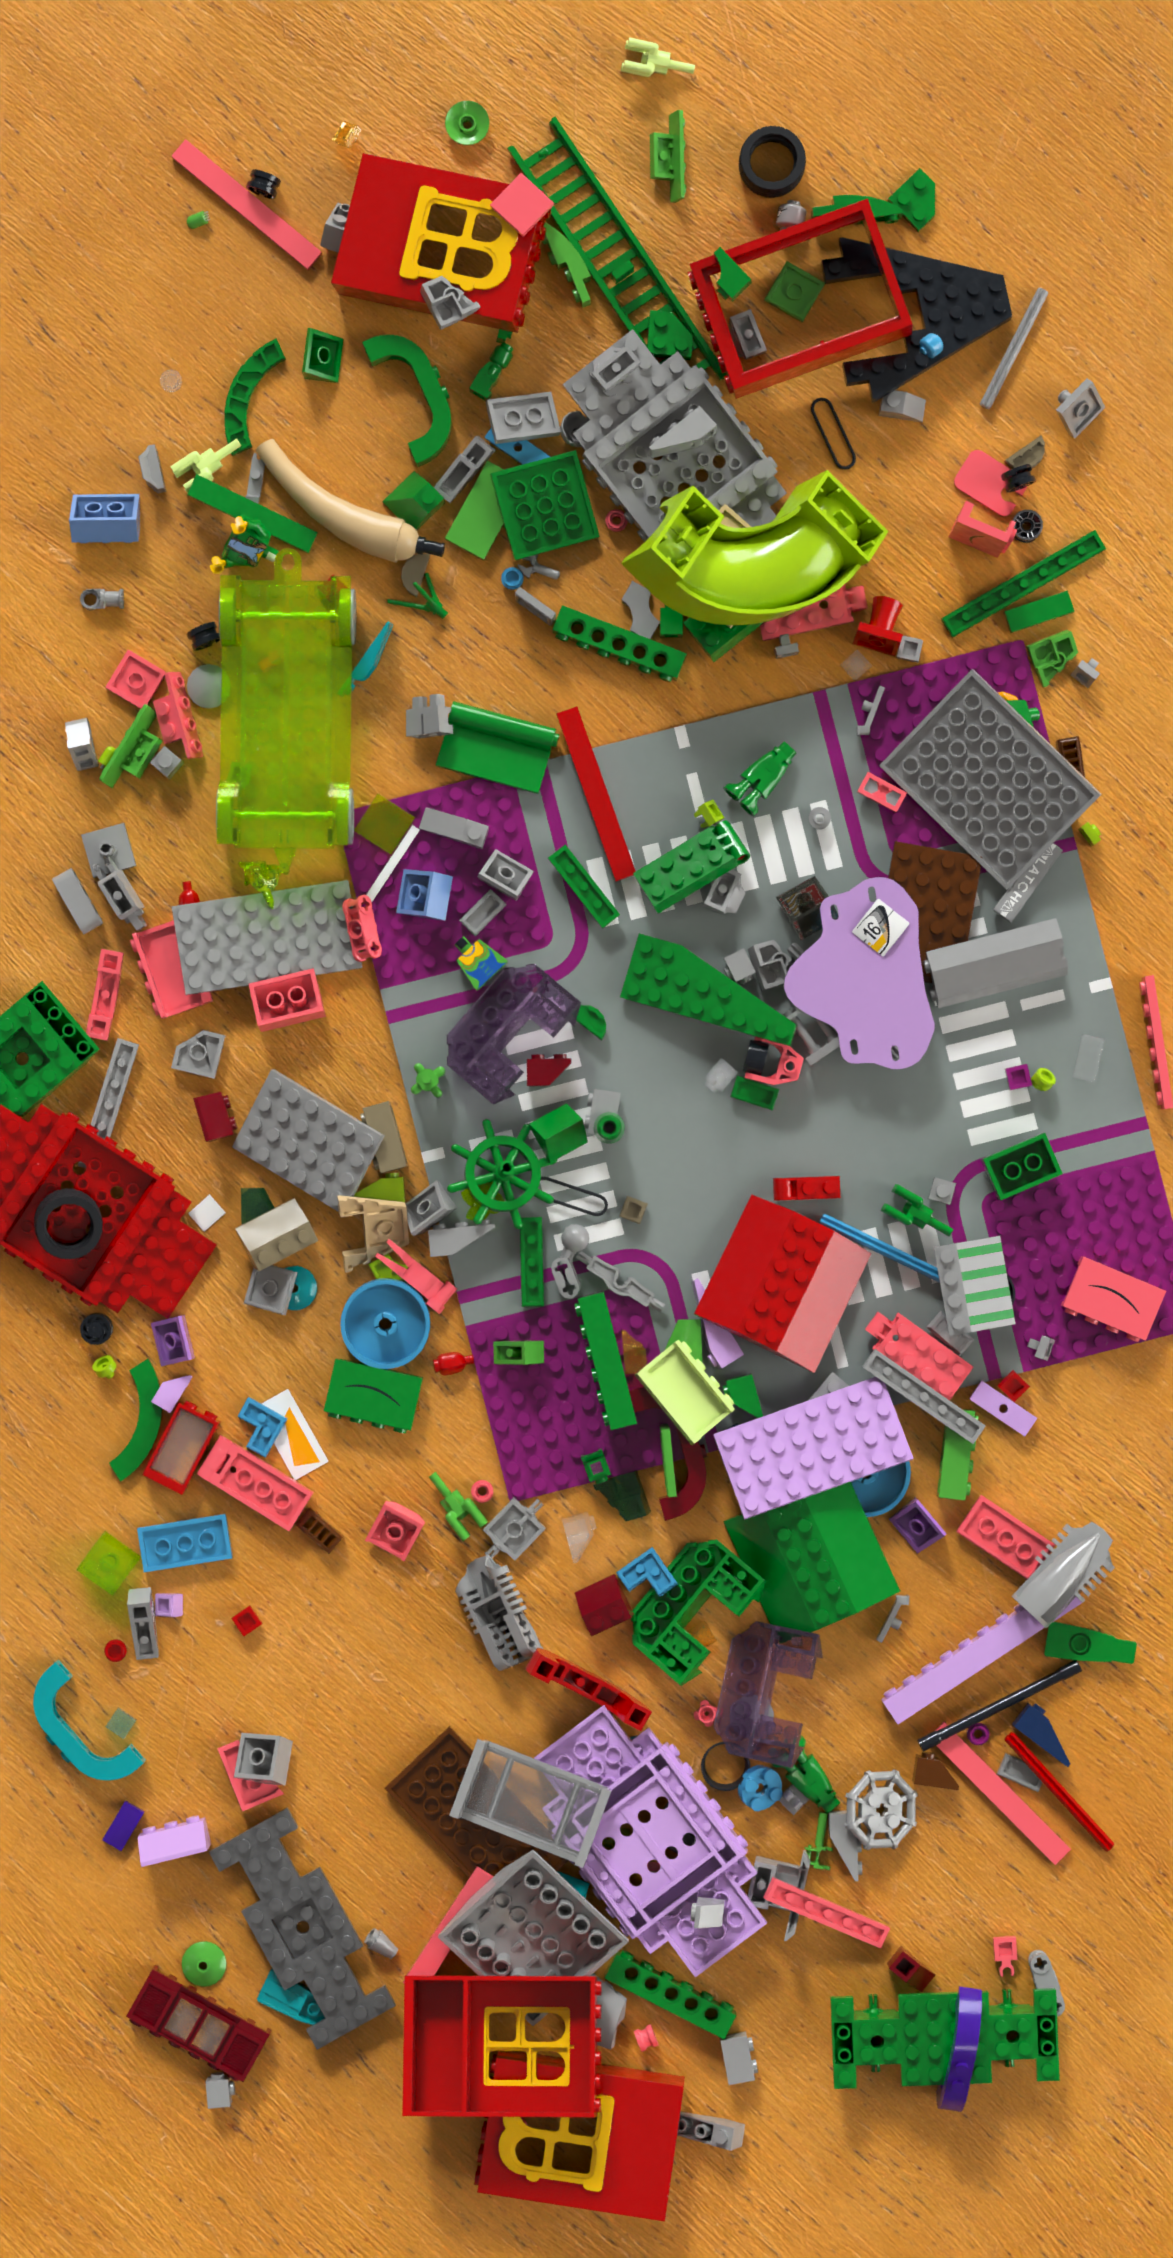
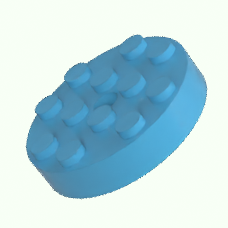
M392 1278L375 1279L358 1287L348 1298L341 1315V1334L348 1350L362 1363L379 1369L397 1368L409 1363L424 1348L430 1331V1314L423 1297L409 1284ZM383 1317L387 1318L392 1322V1326L388 1329H383L379 1321Z
M910 1462L896 1465L871 1474L866 1478L863 1477L851 1482L867 1517L884 1514L902 1500L910 1483Z

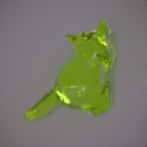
M261 860L256 862H239V867L245 871L244 885L248 886L251 884L257 891L261 892L269 908L273 909L274 899L271 891L278 885L281 867L276 864L268 865L266 861Z

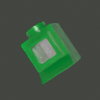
M602 1448L596 1452L581 1455L590 1482L595 1481L596 1484L608 1480L607 1476L611 1475Z

